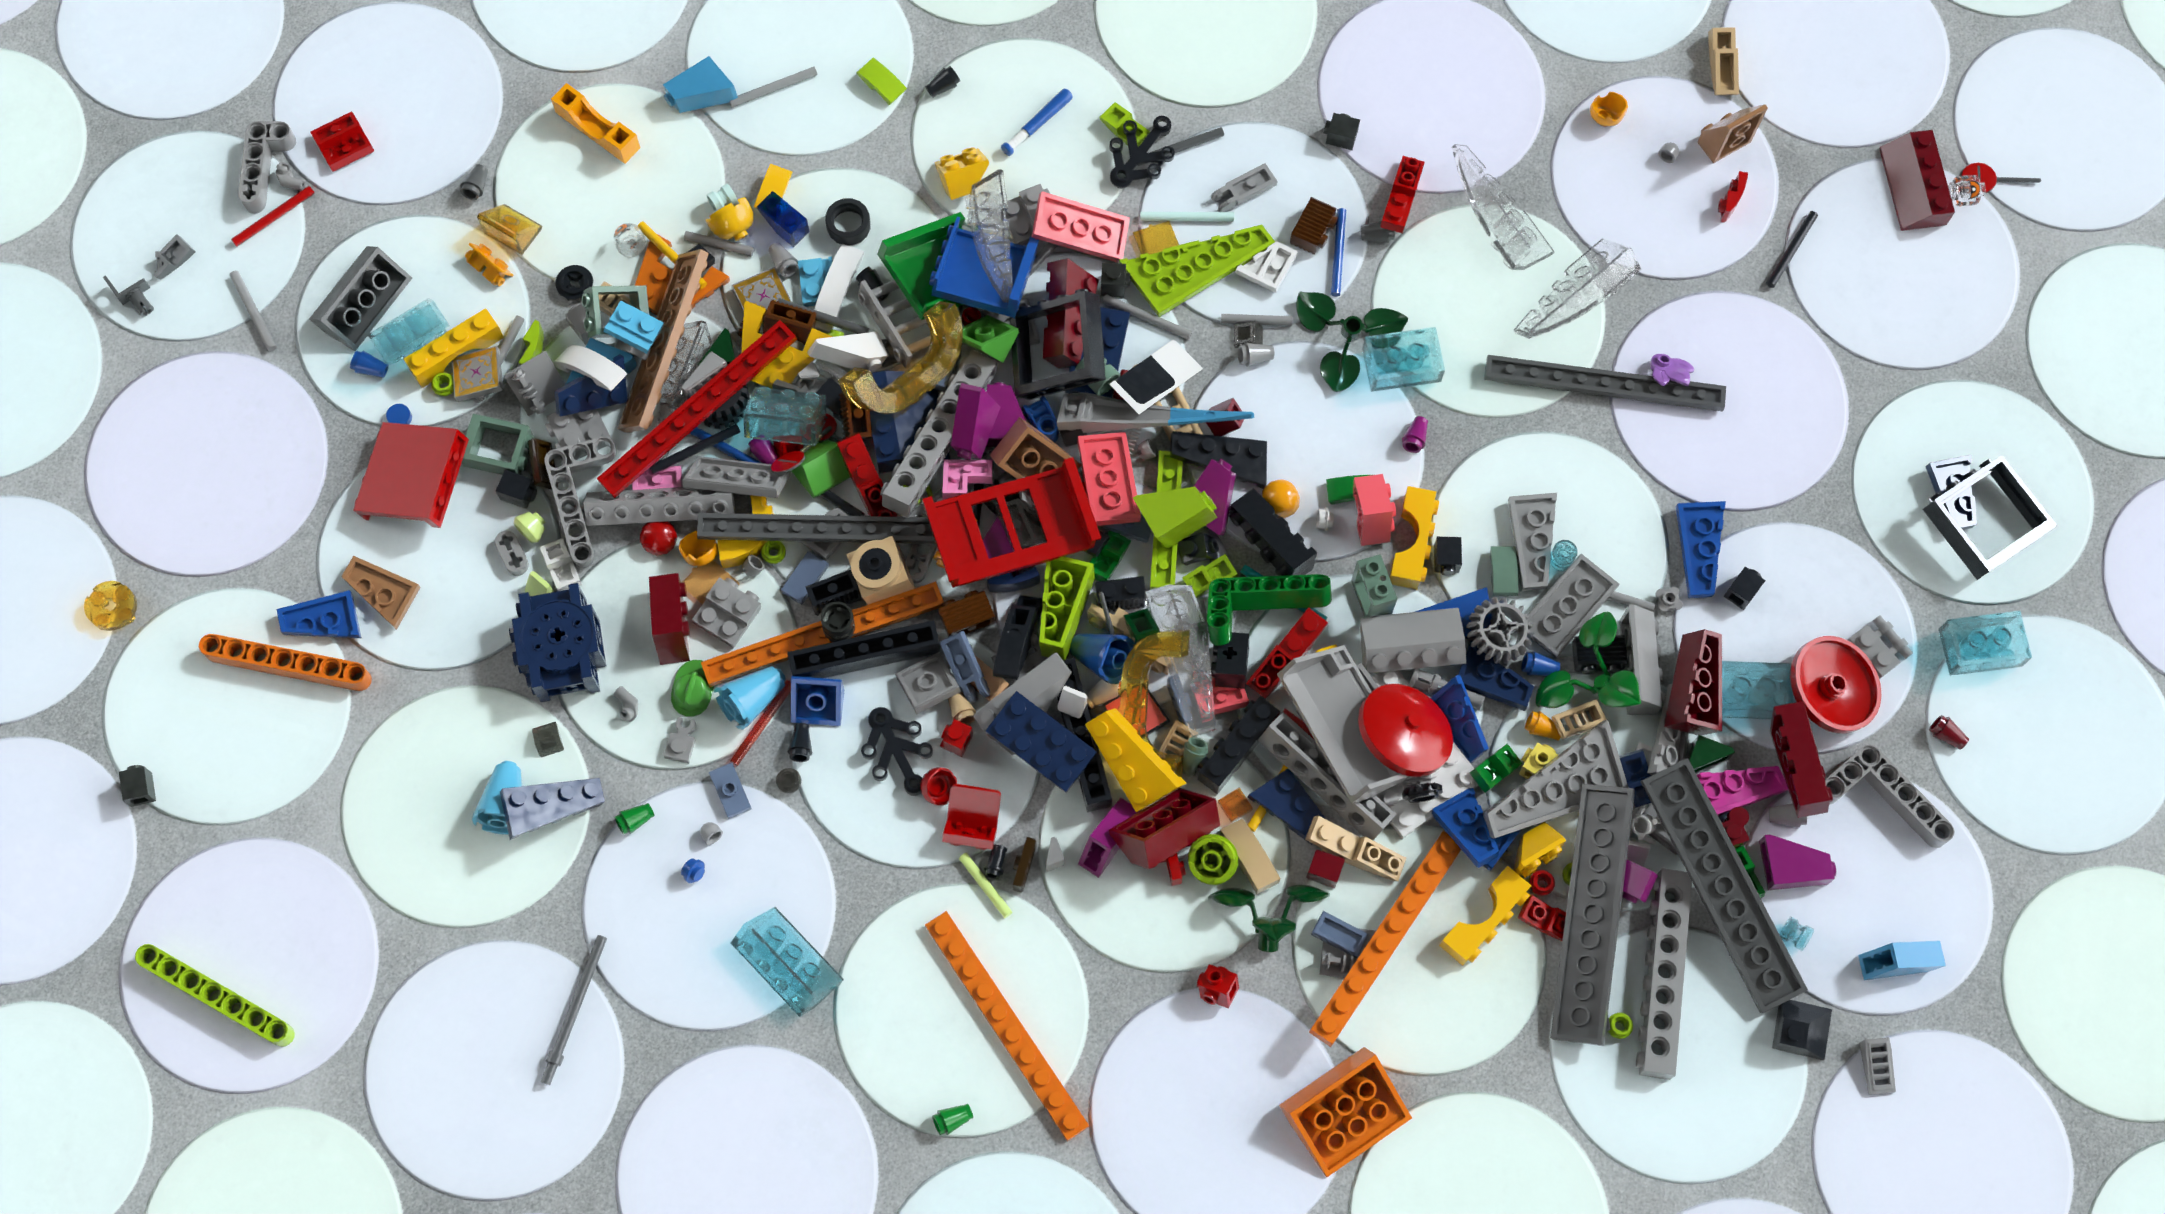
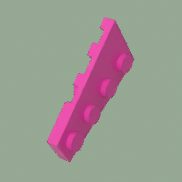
M1778 766L1697 774L1718 816L1730 812L1734 807H1745L1788 790L1785 778Z

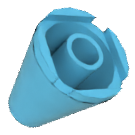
M770 666L721 684L714 689V693L719 692L716 700L730 722L735 719L739 723L735 727L743 730L754 721L785 687L784 681L786 677L781 669H775Z
M503 761L495 766L473 813L472 821L475 826L478 822L483 825L482 830L495 834H508L500 791L502 788L522 786L521 769L516 763Z

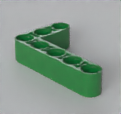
M1323 574L1218 578L1213 580L1209 585L1207 611L1210 642L1221 646L1231 641L1233 611L1321 608L1328 606L1332 601L1330 578Z

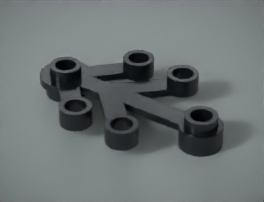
M1158 116L1154 119L1151 132L1139 147L1136 140L1137 124L1132 120L1124 123L1123 133L1127 138L1130 159L1125 165L1121 153L1123 150L1122 139L1118 137L1111 139L1109 149L1113 153L1115 168L1110 173V181L1115 187L1126 188L1133 180L1146 178L1155 180L1160 177L1161 167L1158 164H1150L1147 169L1133 170L1137 164L1157 161L1171 162L1174 159L1175 151L1170 146L1163 147L1161 151L1147 153L1159 136H1166L1170 133L1171 120L1168 117ZM1165 122L1166 126L1162 127L1158 123ZM1132 126L1134 130L1128 131L1126 127ZM1118 143L1120 147L1114 148L1112 145ZM1170 152L1172 155L1166 157L1163 153ZM1156 169L1158 173L1152 174L1150 170ZM1123 173L1126 177L1121 179L1117 175Z
M884 707L873 709L868 717L872 730L867 743L861 748V753L867 760L875 758L877 755L876 745L881 733L883 734L886 743L878 765L872 770L874 779L884 781L887 778V769L893 754L905 777V791L911 796L920 795L922 777L914 774L902 750L917 754L922 759H928L933 754V748L927 742L918 744L895 737L892 729L907 732L910 737L916 738L922 733L921 724L917 721L908 723L895 719L891 711ZM882 715L885 717V720L877 722L876 718ZM912 726L919 728L916 733L910 732ZM927 747L930 749V752L922 754L920 752L921 749ZM867 748L874 750L871 755H866L864 751ZM879 769L885 771L881 777L875 775ZM911 780L919 782L916 787H911L909 783Z

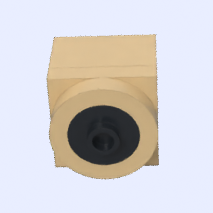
M893 536L883 540L866 542L857 550L846 554L861 596L867 605L915 589L902 551Z

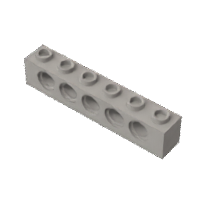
M685 487L625 490L615 498L609 492H591L586 494L583 502L586 526L698 519V513L734 514L736 508L734 493Z
M1284 712L1268 726L1258 741L1362 836L1374 840L1397 815L1376 795L1351 804L1316 741Z

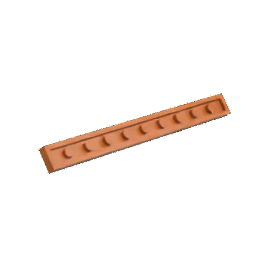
M936 581L852 610L855 632L851 638L942 607L941 604L944 601ZM819 621L702 661L701 665L708 685L712 687L789 660L787 652L832 643V641L826 638L822 623Z
M1443 831L1310 1029V1034L1331 1047L1460 853L1461 848L1446 832Z
M945 911L925 924L926 929L1067 1142L1089 1128V1124L948 912Z

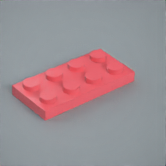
M1041 192L1038 197L1032 238L1119 263V260L1123 259L1130 217Z
M1126 432L1078 436L1077 443L1086 495L1097 526L1140 522V509L1133 499L1137 492Z

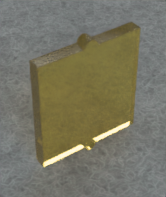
M1170 221L1154 226L1150 224L1148 228L1133 232L1141 254H1153L1161 252L1165 248L1179 245Z

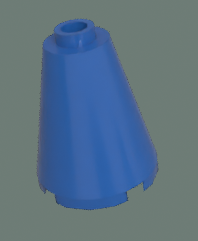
M1078 634L1072 639L1070 653L1075 659L1110 684L1122 683L1119 682L1124 677L1128 678L1132 674L1138 658L1137 651H1134V641L1125 635Z

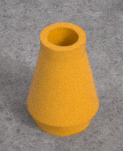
M1532 711L1529 714L1525 723V729L1529 731V734L1557 741L1560 740L1561 737L1553 720L1540 711Z

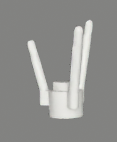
M1643 805L1636 813L1632 814L1631 827L1633 832L1639 835L1638 839L1640 841L1645 840L1654 845L1656 841L1647 835L1653 833L1656 825L1660 824L1661 821L1659 818L1654 819L1648 814L1642 815L1646 809V805Z

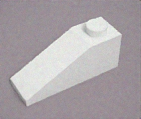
M878 331L816 339L807 352L810 357L857 371L878 370L888 357Z

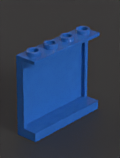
M957 217L954 226L949 225L946 236L949 240L943 241L941 248L943 256L938 255L935 265L937 272L932 271L929 285L933 286L931 296L1015 318L1036 257L1039 239L1030 236L1027 247L960 229V217Z

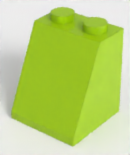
M1196 487L1141 494L1133 497L1155 537L1167 549L1217 518L1214 513L1217 507L1210 496L1208 497L1205 491L1200 492Z

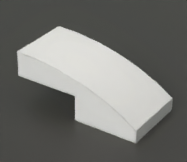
M563 538L540 547L557 591L568 590L569 584L578 583L579 586L582 585Z

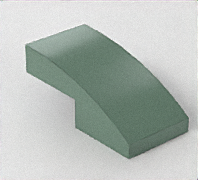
M1491 546L1490 560L1493 596H1518V569L1515 546Z

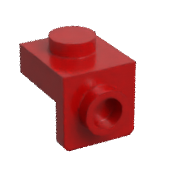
M1176 852L1174 856L1162 861L1167 864L1171 886L1181 884L1182 876L1186 875L1183 860L1178 861Z

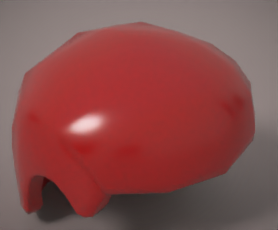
M647 522L642 527L640 542L648 553L656 556L665 555L674 549L676 545L677 533L670 522Z
M936 767L924 774L920 782L921 793L924 799L933 805H947L951 786L957 784V778L947 768Z

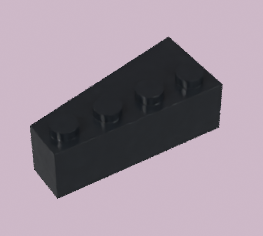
M1254 488L1231 504L1229 512L1231 521L1235 526H1240L1244 530L1245 537L1250 544H1255L1260 549V555L1264 561L1271 563L1276 568L1277 576L1306 575L1313 570L1317 551L1313 547L1307 549L1303 543L1304 538L1298 532L1293 535L1290 532L1288 522L1283 517L1278 516L1276 518L1274 516V508Z

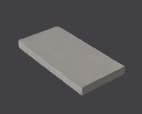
M698 456L682 479V485L685 488L778 498L791 476V471L776 474L771 470L772 464Z
M1581 553L1529 612L1530 617L1526 621L1534 623L1533 627L1529 629L1534 632V636L1531 639L1556 659L1580 632L1582 626L1593 617L1620 584Z

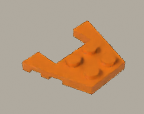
M658 235L663 241H665L670 247H672L670 241ZM649 241L635 286H647L649 311L657 315L673 270L660 263L665 255ZM711 266L703 277L707 285L702 290L699 289L694 295L691 303L692 309L700 300L714 294V290L721 285L725 286L730 281L729 276Z

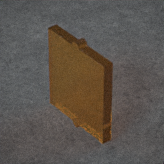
M714 560L705 566L692 568V573L683 581L686 584L687 592L701 604L705 602L706 595L719 577L723 580L728 577L740 585L737 580Z

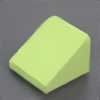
M535 571L529 574L525 593L529 592L530 596L554 592L550 584Z

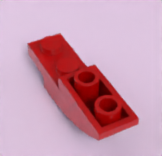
M1402 156L1381 221V228L1403 234L1423 171L1424 161Z
M860 433L836 442L848 473L869 516L898 517L896 512L882 506V495H880L884 484L878 476Z
M1308 608L1280 644L1275 646L1246 684L1266 699L1282 683L1277 673L1294 658L1305 656L1314 645L1315 640L1327 627L1328 622Z

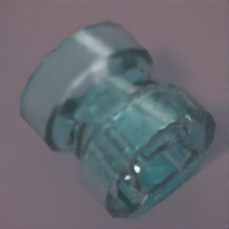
M1569 540L1558 541L1550 554L1551 566L1558 571L1567 570L1578 554L1576 545Z
M1790 916L1779 935L1783 941H1790L1794 944L1795 948L1803 951L1810 941L1814 929L1808 925L1803 926L1799 924L1798 919Z

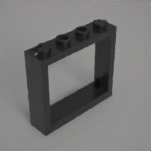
M1078 289L1075 291V294L1058 295L1054 300H1041L1034 306H1021L1015 318L1009 317L1010 325L1018 328L1019 331L1012 345L1016 397L1032 400L1106 380L1099 295L1088 292V289ZM1080 306L1084 368L1033 382L1028 321Z
M2003 455L1993 462L1991 459H1987L1979 465L1981 468L1979 471L1972 469L1962 476L1964 481L1961 483L1955 480L1945 488L1946 493L1937 492L1928 499L1930 504L1923 509L1977 580L2057 526ZM1990 474L2033 530L1986 561L1943 504Z

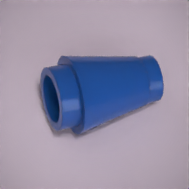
M364 350L362 352L356 351L350 363V369L355 370V373L382 378L386 376L389 367L388 364H385Z
M1534 651L1531 653L1526 652L1522 660L1521 670L1531 676H1548L1553 672L1560 671V662Z

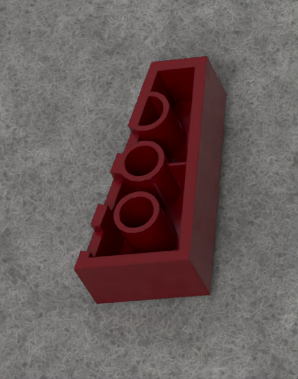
M1066 258L1047 263V271L1050 272V282L1046 283V292L1049 293L1050 301L1056 299L1058 295L1075 294V291L1078 289H1088V292L1096 294L1099 280L1070 259ZM1080 306L1046 315L1048 327L1044 328L1043 359L1058 369L1078 365L1083 351Z
M1703 629L1682 635L1664 727L1701 736L1722 731V634Z
M1804 701L1774 706L1770 735L1797 818L1828 813L1830 802H1833V796L1830 787L1826 786L1825 771L1819 760Z

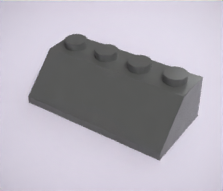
M366 246L309 320L330 337L356 351L408 285L412 277L379 247Z

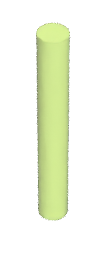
M967 853L959 857L961 863L1004 918L1010 916L1013 912Z

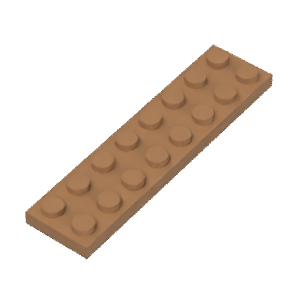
M702 249L678 255L656 319L664 322L663 328L650 347L651 350L647 359L641 360L617 428L618 430L626 433L647 430L653 422L654 415L652 414L655 406L661 399L663 383L668 379V369L671 361L676 356L678 340L684 333L686 317L691 313L693 297L699 290L701 274L707 267L706 260L709 253Z

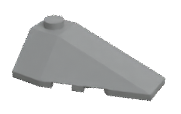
M1054 653L989 701L973 717L986 733L985 730L1016 691L1045 713H1048L1047 710L1054 698H1057L1072 672L1058 653ZM986 733L987 736H989L997 744L1003 747L1011 755H1014V753L1011 752L1008 748H1006L1004 745H1002L1000 742H998L996 739H994L992 736Z

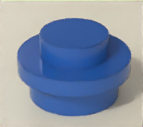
M689 859L681 870L684 880L688 883L699 881L705 873L704 862L699 859Z

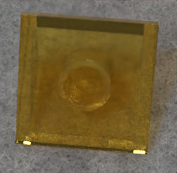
M506 204L481 212L477 216L480 226L486 235L521 255L524 254L543 227Z

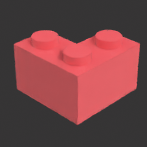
M1383 474L1355 477L1353 496L1358 511L1357 531L1361 546L1390 542L1391 532L1395 531L1393 517L1396 516L1395 503L1390 502L1389 499L1391 498L1390 484H1385Z

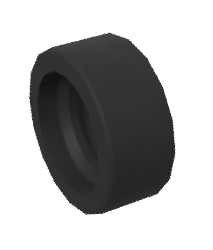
M853 198L840 199L835 201L826 212L827 232L836 243L855 245L862 242L868 236L871 229L870 215L866 206L859 200ZM854 212L860 215L862 224L857 230L843 232L836 229L834 220L841 213Z

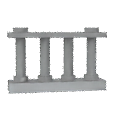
M865 280L861 281L858 299L863 306L867 307L891 345L896 360L898 362L901 361L905 369L910 367L912 354L936 343L951 349L955 347L956 339L951 336V332L955 330L943 312L935 318L929 317L921 320L917 317L894 327L888 316L912 307L906 298L882 308L877 297L899 289L895 280L872 290ZM925 324L931 326L934 331L933 335L907 346L900 336Z

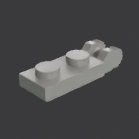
M1266 163L1227 182L1225 186L1214 191L1210 197L1214 202H1217L1230 194L1231 198L1218 206L1220 212H1226L1235 205L1238 206L1276 186L1278 181Z

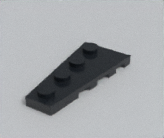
M1176 431L1171 433V458L1197 467H1207L1211 459L1219 461L1221 458L1233 466L1231 471L1236 474L1235 480L1244 483L1248 481L1262 489L1267 486V441Z

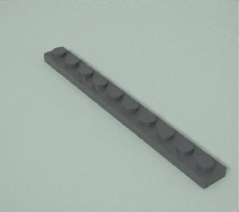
M1487 355L1484 380L1722 412L1725 409L1726 386L1690 381L1689 385L1685 386L1670 380L1666 385L1661 386L1653 376L1495 355Z
M698 513L697 538L703 540L866 543L893 536L897 543L936 544L928 517Z

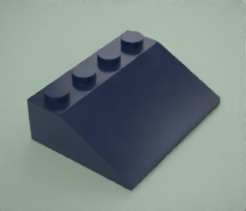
M880 371L862 375L863 386L868 390L871 431L879 474L891 472L897 463H902L908 445L912 446L915 442L914 438L917 430L925 426V420L931 409L935 410L937 406L938 391L923 386V380L927 372ZM948 452L947 456L945 457V459H950V454H949V452Z

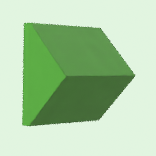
M986 315L951 332V336L968 347L1003 363L1019 331L1014 326Z
M830 440L813 445L804 453L805 459L801 465L791 470L813 499L851 478L836 442Z

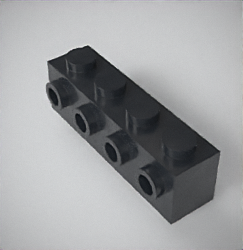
M1262 696L1256 702L1254 700L1249 702L1243 711L1246 713L1241 720L1236 719L1228 729L1231 733L1226 739L1221 737L1213 747L1215 751L1210 758L1206 756L1198 766L1200 771L1197 780L1217 795L1260 743L1258 740L1268 726L1280 715V710Z

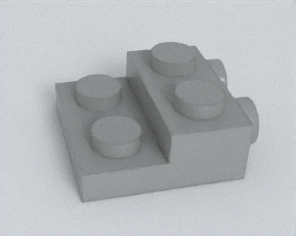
M1041 184L1019 192L1018 197L998 204V211L1015 244L1024 245L1028 243L1030 236L1032 237L1039 194L1041 192L1050 194L1048 188L1043 189Z
M597 409L561 417L556 412L546 416L549 423L545 424L550 436H556L558 443L555 444L556 449L599 437L611 439ZM578 452L575 454L574 459H580L587 454L585 452Z
M719 577L706 595L705 602L693 617L692 623L734 648L761 610V603L758 602L759 597L753 592L747 590L744 593L737 589L739 585L734 580L728 577L723 580Z

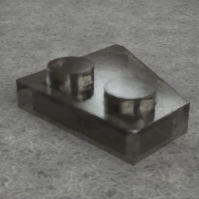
M1019 498L1006 502L1021 548L1025 549L1045 542L1046 538L1037 513L1029 510L1027 505ZM997 505L995 512L1012 547L999 506Z

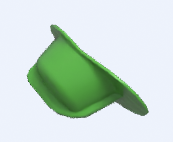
M703 660L686 662L679 668L671 692V702L673 708L679 714L686 717H694L703 713L711 700L714 686L709 687L701 665Z

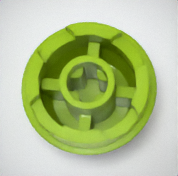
M1208 834L1198 838L1190 847L1188 865L1192 874L1199 881L1209 885H1218L1228 881L1235 874L1238 867V854L1234 845L1227 838L1217 834Z

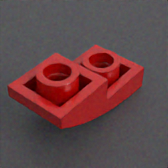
M1739 171L1736 179L1731 180L1729 190L1724 199H1720L1718 205V212L1721 213L1720 222H1726L1738 205L1746 187L1748 172Z
M1530 895L1517 918L1535 929L1563 941L1566 912L1558 907L1552 908L1535 896Z

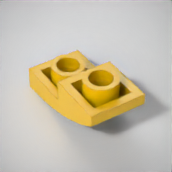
M770 164L754 208L777 216L793 172Z

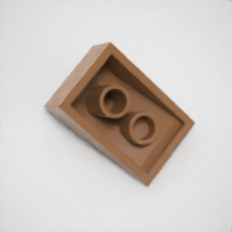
M1764 104L1742 109L1734 114H1726L1721 118L1720 122L1714 125L1710 123L1701 130L1697 143L1714 164L1751 143L1768 107Z
M1021 417L1017 419L990 454L999 467L1017 479L1060 468L1064 459L1072 457ZM1074 459L1076 467L1079 469L1081 463Z

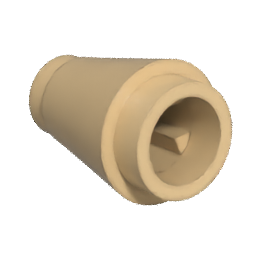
M962 692L948 698L953 720L956 719L966 725H970L975 721L973 716L976 714V710L967 701Z

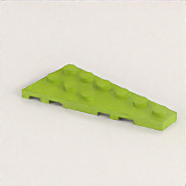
M1263 225L1237 230L1234 234L1222 237L1220 235L1213 236L1210 240L1202 242L1197 240L1165 248L1161 252L1141 254L1140 257L1129 260L1127 258L1121 259L1119 263L1126 264V273H1130V280L1157 316L1161 317L1231 274L1238 266L1245 265L1253 259V256L1266 251L1275 241Z

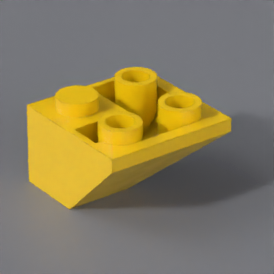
M974 147L964 149L961 154L955 156L952 154L942 156L940 161L934 162L945 192L951 200L974 193L989 166L986 156L978 148L975 149Z
M1546 822L1539 824L1523 834L1519 840L1514 871L1520 876L1523 875L1524 878L1530 876L1537 871V867L1542 862L1547 865L1558 858V854L1563 851L1561 847L1566 842V839Z

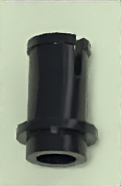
M996 844L993 846L988 864L984 866L985 876L999 879L1000 875H1003L1002 866L1007 852L1006 847Z

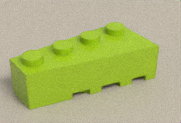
M1065 556L1046 562L1039 637L1041 656L1049 658L1054 653H1058L1062 660H1066L1072 639L1076 633L1095 580L1093 563Z

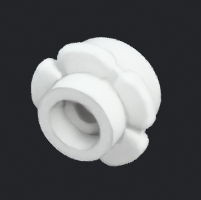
M1328 507L1325 510L1318 509L1316 516V528L1327 531L1328 527L1333 526L1334 514L1329 512Z

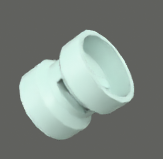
M729 184L721 186L718 192L712 191L706 195L715 212L729 203L734 204V206L739 204Z

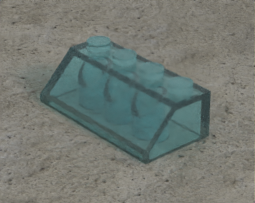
M776 907L744 923L731 941L732 946L739 954L746 959L799 1017L814 1009L844 980Z

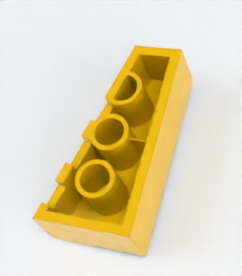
M1116 708L1105 711L1085 724L1136 812L1150 806L1186 784L1181 777H1178L1171 770L1172 767L1153 751L1154 748L1137 734L1138 731Z

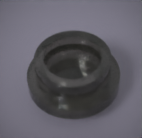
M785 768L776 777L777 787L784 793H793L801 786V776L795 769Z

